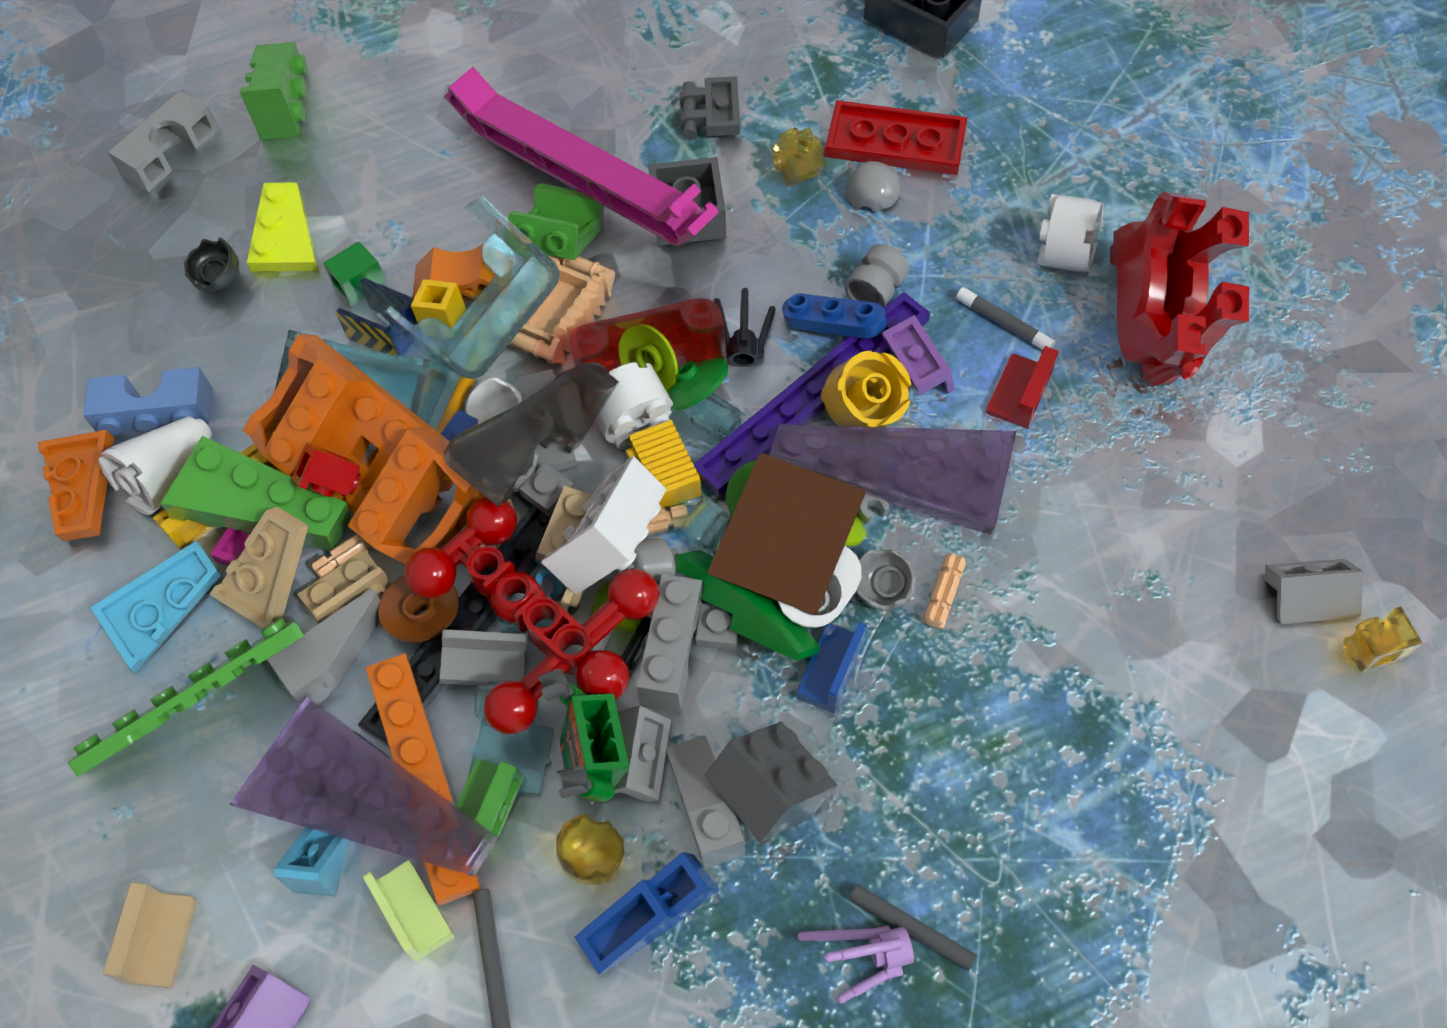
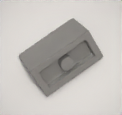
M1335 559L1265 565V581L1278 591L1277 620L1280 623L1290 624L1353 619L1361 616L1363 571L1348 560Z
M442 630L440 684L495 686L502 681L517 680L520 682L524 678L527 635Z
M640 705L618 711L630 767L615 786V794L622 792L647 803L658 801L671 719Z

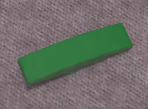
M702 550L676 555V571L693 579L702 580L704 589L701 599L733 614L730 630L795 661L819 653L820 645L803 626L792 622L783 614L777 600L709 575L708 570L714 558L712 555Z

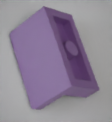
M915 315L882 332L885 343L894 357L907 370L910 382L918 395L939 384L943 386L947 394L954 391L950 368Z
M252 965L211 1028H294L310 1003V998L270 973Z

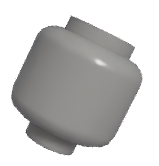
M662 538L644 540L636 546L634 552L637 556L627 568H640L650 573L657 582L658 587L662 574L676 576L678 571H676L675 560L678 552L675 548L671 549Z

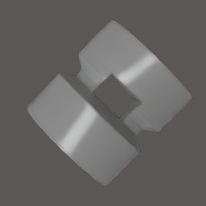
M873 245L846 281L844 289L847 297L850 300L878 303L884 308L894 295L895 289L899 288L909 273V264L906 258L899 251L888 245Z

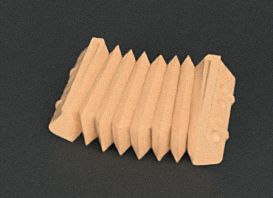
M542 254L544 265L537 264L539 273L534 272L536 281L529 279L531 289L523 288L525 298L516 296L518 304L510 302L512 311L503 310L497 314L491 327L490 335L498 338L501 343L511 344L512 348L516 349L519 347L526 354H534L537 359L544 358L549 364L559 363L563 365L565 362L563 351L573 353L571 343L581 344L579 334L589 335L588 325H596L594 315L601 316L600 306H606L605 297L610 298L615 271L600 265L599 262H592L580 256L576 260Z

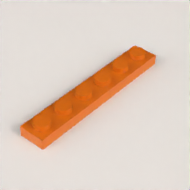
M404 653L367 666L365 668L435 900L441 906L470 895L482 888L469 847L465 845L466 838L408 656Z

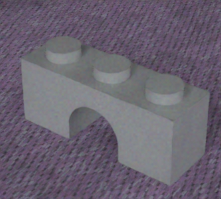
M179 90L109 150L108 154L121 176L149 192L172 172L163 154L167 148L177 144H185L197 150L219 128L207 105Z
M662 574L659 585V600L653 611L636 688L640 706L681 712L689 676L688 660L692 637H696L701 604L704 603V600L701 599L703 584L702 580Z

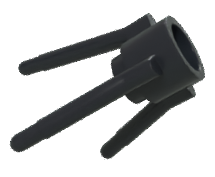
M747 288L741 290L740 329L736 330L731 338L721 300L719 298L714 299L715 312L724 344V358H729L730 363L738 367L753 366L758 362V359L764 358V346L776 310L773 305L769 307L759 338H757L755 333L748 329L749 291Z

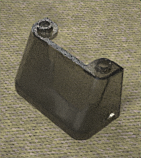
M597 362L580 363L515 396L453 436L444 451V459L451 469L499 507L512 496L516 489L514 486L539 444L546 449L551 442H560L566 444L564 450L569 454L580 446L619 381L611 376L603 365Z

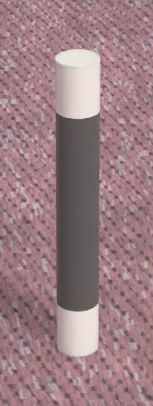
M965 287L959 290L956 300L1041 350L1045 346L1053 348L1056 340Z

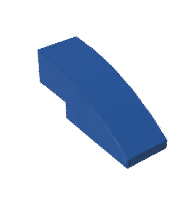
M682 852L650 880L642 879L574 938L598 975H603L672 928L719 889L696 856L691 853Z

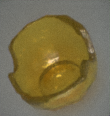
M581 814L565 822L556 836L558 862L564 874L579 884L601 885L609 882L618 875L625 861L624 839L608 820L599 822L592 820L587 814Z

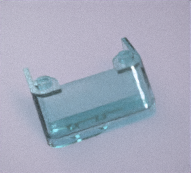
M483 196L469 202L464 209L492 233L482 246L481 257L484 264L496 275L455 325L450 328L437 318H425L414 326L391 306L380 308L375 313L420 352L456 375L466 379L479 378L486 373L553 291L559 281V269L556 263Z

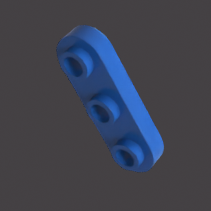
M798 293L792 295L782 305L785 323L793 329L858 338H872L881 334L887 327L883 306L874 302Z

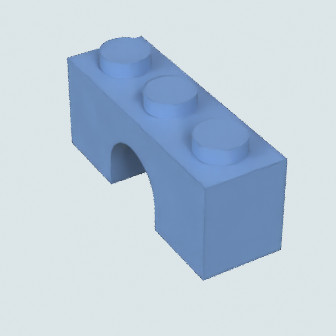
M200 367L162 371L160 386L155 392L145 397H139L140 395L126 375L88 378L83 416L95 431L107 430L113 436L128 432H149L187 416L195 420L201 419L206 424H209L212 386Z

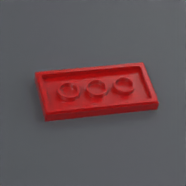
M836 100L824 157L863 163L876 161L893 167L958 175L968 117Z

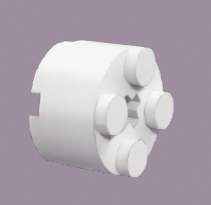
M1051 194L1048 206V215H1051V219H1043L1039 240L1045 241L1046 245L1042 244L1038 265L1077 272H1089L1097 248L1096 239L1101 228L1103 202Z
M637 362L615 368L598 380L600 388L594 394L591 389L586 394V403L608 442L615 444L619 450L630 447L629 434L669 420V416L672 413L671 407L673 402L654 368L649 363H645L646 368H639Z

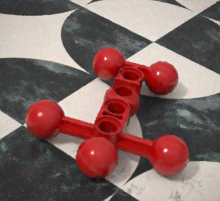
M498 495L483 496L473 502L467 512L466 527L441 549L436 547L422 548L413 553L406 562L404 577L406 585L414 594L424 599H436L448 593L453 587L457 574L456 567L462 563L468 569L474 588L478 593L486 596L496 615L509 623H517L518 629L522 633L527 631L531 642L547 656L520 682L517 680L502 681L493 686L485 697L483 706L485 720L494 730L508 735L519 734L531 726L538 710L537 700L543 695L541 691L543 685L539 681L538 676L559 668L563 670L564 674L576 675L577 687L587 695L614 694L615 700L620 698L626 690L630 678L627 664L620 655L610 650L593 651V648L624 619L641 620L650 615L658 603L660 592L657 582L650 573L640 568H626L615 574L610 582L607 592L608 601L581 625L557 602L546 597V594L541 590V586L533 576L523 571H515L514 565L510 561L505 563L501 552L491 547L509 540L515 532L517 524L516 511L509 501ZM496 568L495 572L490 575H480L486 569ZM513 594H525L523 598L517 601H508L509 597ZM542 619L554 620L547 627L540 628L535 626ZM571 645L583 647L576 654L564 653L565 649Z

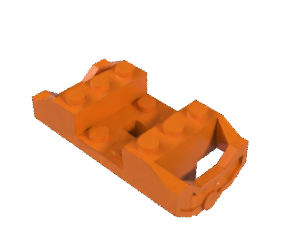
M297 335L289 349L288 369L271 398L250 416L242 430L251 437L262 456L284 474L291 477L307 442L352 459L360 466L358 472L361 474L357 490L353 495L348 494V496L337 492L334 494V497L347 502L349 510L355 514L348 527L376 550L405 565L411 555L418 550L434 547L441 549L466 525L467 512L474 501L485 496L488 490L491 475L488 471L317 335ZM370 443L376 446L375 450L369 447ZM453 483H455L457 486L454 501L435 531L417 549L411 548L404 540L420 514L436 511L443 501L438 496L439 492L449 491Z

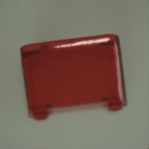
M698 298L577 327L570 336V349L584 410L589 409L585 400L587 392L591 389L594 394L600 388L598 380L613 369L622 366L619 357V342L622 334L631 326L646 324L657 329L668 340L675 356H683L685 363L689 361L697 363L713 357L723 358L726 361L725 324L718 305L712 300Z

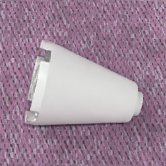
M187 416L107 448L101 453L102 456L98 458V462L104 476L114 490L117 491L122 487L130 495L125 501L140 513L150 515L162 506L160 502L201 437L204 436L211 439L212 432L203 420H195Z

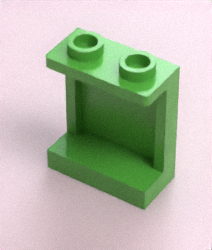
M539 183L534 188V208L528 214L512 211L508 215V246L576 260L603 229L604 206L577 190Z

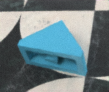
M308 824L274 868V877L293 893L336 897L349 843L350 828Z

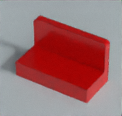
M1045 346L1038 362L1012 354L987 406L986 413L1028 429L1053 373L1059 351Z

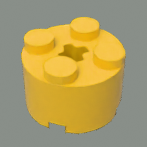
M863 351L840 364L830 373L822 389L821 399L829 416L840 428L854 436L869 434L894 423L905 414L910 404V399L908 400L909 387H911L910 377L903 364L894 356L884 352L881 354Z

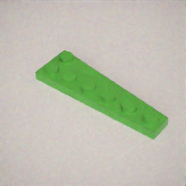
M281 616L261 629L263 637L251 645L245 639L224 652L228 659L213 668L211 663L208 662L188 675L191 682L178 691L173 686H170L150 699L154 706L140 715L134 709L112 723L116 730L104 738L100 739L97 734H94L73 748L77 755L71 758L68 765L77 777L165 723L170 719L169 716L176 711L180 713L199 702L212 688L218 689L233 681L245 671V667L250 664H260L302 638L304 633L294 617L286 622Z

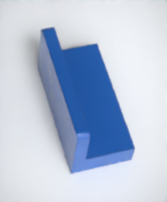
M859 622L855 632L831 623L826 625L818 642L820 645L819 653L812 656L796 692V699L835 714L865 644L867 624Z

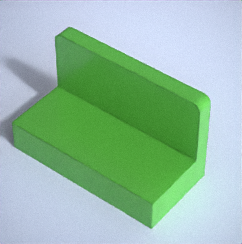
M483 759L475 761L456 804V810L466 838L465 845L469 847V850L491 857L525 778L517 767L501 761L499 765Z

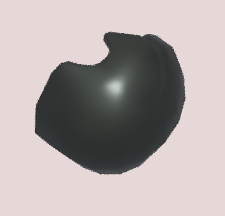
M221 237L218 238V241L202 239L199 246L189 253L184 262L185 276L199 290L218 292L233 284L239 273V259L233 248Z

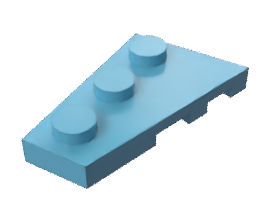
M195 541L94 604L90 609L129 669L136 674L220 578L221 574L198 541Z

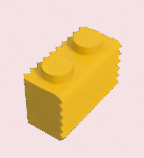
M672 419L628 435L630 448L625 450L627 459L629 460L634 456L666 488L659 502L661 509H670L672 506H678L680 503H685L694 497L699 498L702 495L699 474L682 443L681 437H679L678 431H676L675 425H673Z

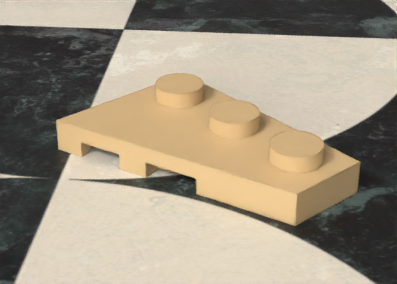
M279 507L266 510L244 542L245 549L239 558L231 561L225 570L227 573L221 584L215 585L209 595L260 628L265 627L281 616L283 617L309 525Z

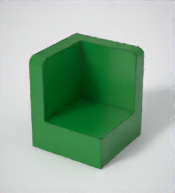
M360 242L354 243L323 263L332 285L351 306L369 295L362 277L383 286L386 284L379 262Z

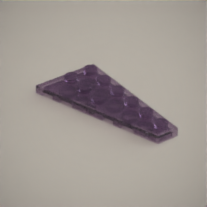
M779 424L770 456L862 489L866 492L865 495L991 535L996 527L1017 431Z
M307 697L229 804L471 876L476 874L499 840V837L316 701Z

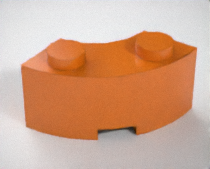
M485 244L473 250L463 252L445 251L433 247L416 264L412 297L415 298L423 279L457 283L464 302L476 301L477 306L493 303L495 300H500L511 292L514 258Z

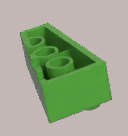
M204 436L201 437L160 502L171 519L201 522L205 526L220 529L221 527L241 530L245 534H251L266 510L279 507L309 525L303 545L331 550L336 546L352 518L347 502L334 496L328 497L310 489V485H308L307 489L300 488L294 483L291 476Z

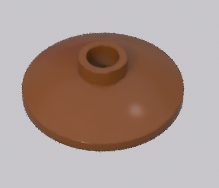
M403 575L395 580L383 593L378 607L379 620L385 631L397 640L403 642L429 640L442 633V630L448 628L454 620L459 607L458 592L453 585L448 593L439 598L424 599L410 591ZM427 610L423 614L418 615L420 611Z

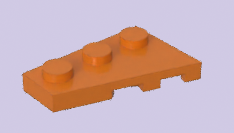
M107 430L38 442L39 452L44 455L46 464L43 467L44 479L49 482L51 490L48 501L54 533L63 541L100 535L108 480L101 470L98 458L102 456V452L113 446L115 438Z

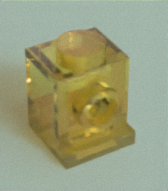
M1401 606L1394 608L1382 621L1379 617H1372L1356 625V632L1351 636L1345 637L1343 641L1347 656L1352 661H1355L1361 673L1406 660L1422 644L1421 639Z

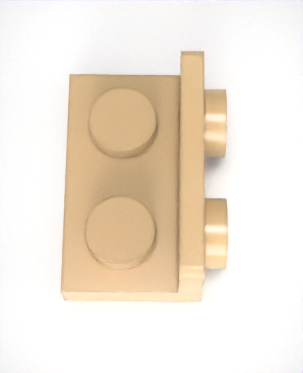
M364 549L297 595L319 624L371 588L374 589L381 600L383 593L391 583L383 569L377 566Z

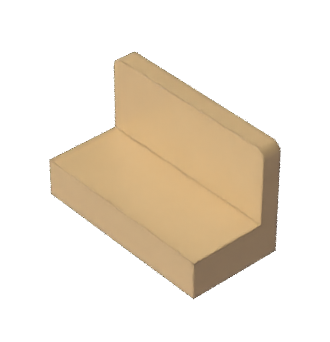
M130 882L103 975L124 984L172 988L177 976L197 900L192 896L160 893L148 884Z

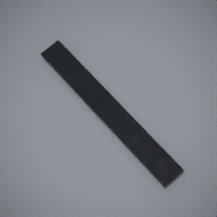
M534 505L530 507L516 525L515 532L510 539L502 543L498 548L504 557L505 563L510 561L514 565L515 571H523L529 575L539 564L535 562V558L551 516L548 517ZM496 568L486 569L480 575H490L495 572ZM473 582L460 595L457 614L445 630L486 632L498 617L491 608V603L487 600L486 596L481 595L474 588ZM515 594L510 596L508 601H510ZM442 633L424 641L409 659L424 709L429 706L445 685L440 684L439 681ZM375 702L358 723V726L362 731L390 748Z

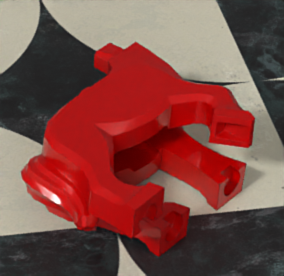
M1164 191L1157 197L1144 221H1133L1113 232V244L1110 247V263L1117 268V328L1119 346L1125 360L1142 364L1143 378L1151 387L1170 385L1180 376L1184 380L1193 378L1195 373L1199 371L1204 362L1203 360L1211 348L1225 336L1228 330L1234 325L1249 322V286L1222 281L1214 289L1207 303L1209 263L1229 250L1249 246V212L1221 207L1210 221L1202 227L1193 230L1206 207V200L1194 199L1186 194Z

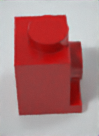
M307 442L291 479L298 487L307 489L310 482L312 483L310 489L328 497H333L335 492L348 496V494L353 495L358 488L361 474L358 472L360 466L352 459Z

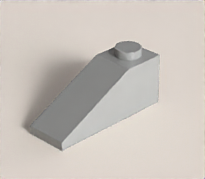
M373 588L304 633L302 638L267 659L303 710L311 705L323 702L330 695L331 691L340 685L379 623L378 607L381 600Z
M706 735L667 747L666 753L703 868L707 869L745 856V841L735 812L704 776L715 761Z

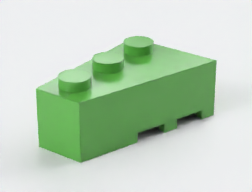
M295 42L256 45L250 61V66L254 68V71L246 73L245 80L249 82L248 87H241L240 94L261 140L299 137L301 122H305L302 98L307 96L306 85L303 79V75L308 74L306 58L304 55L299 54Z

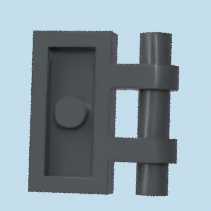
M737 76L704 78L705 88H695V84L691 81L682 84V91L679 94V104L683 108V113L680 115V127L684 130V137L686 139H694L697 136V129L704 126L707 127V136L740 135ZM706 104V109L696 110L698 105Z

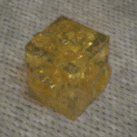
M795 127L779 135L780 139L772 150L773 164L778 172H782L788 187L818 176L826 166L823 158L822 143L817 136L814 137L810 127L800 131Z

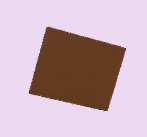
M760 453L712 560L708 574L816 615L866 492L765 453Z

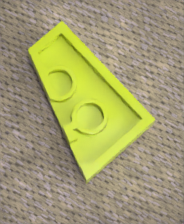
M297 182L263 183L246 262L251 272L319 271L313 250L312 238L308 229L304 203Z

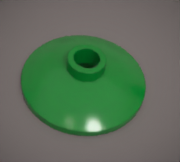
M713 357L697 363L689 361L678 368V373L675 375L677 377L676 383L667 391L673 402L671 411L690 408L711 395L721 385L728 373L726 361L720 357Z

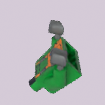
M560 668L538 676L539 681L543 685L541 691L545 700L549 701L559 697L560 702L568 707L560 736V749L564 765L563 770L557 771V775L560 776L563 784V789L559 790L560 796L566 798L580 795L596 802L609 801L615 794V786L630 767L614 694L587 695L576 685L568 684L567 678Z

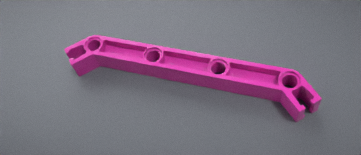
M474 67L470 68L448 88V92L444 96L451 106L481 137L594 199L596 202L672 245L681 246L694 237L719 213L712 203H707L703 207L705 211H702L693 201L701 192L695 183L683 193L497 94Z

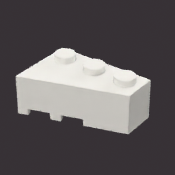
M633 456L606 476L582 509L586 514L577 528L573 525L568 526L562 534L567 542L555 551L549 552L541 563L575 595L615 569L619 572L625 570L637 556L634 552L636 546L649 533L647 528L649 521L661 510L659 502L666 488Z

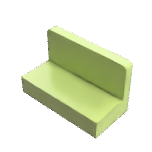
M407 860L379 879L371 871L362 876L402 949L416 963L455 937L410 860Z

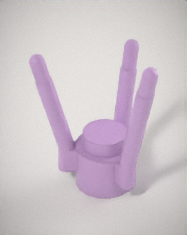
M889 925L874 929L799 932L797 935L800 941L870 939L867 945L825 953L824 961L826 962L871 955L876 968L884 966V969L839 994L837 1001L841 1004L888 979L903 976L902 966L914 963L913 948L905 927L890 929Z

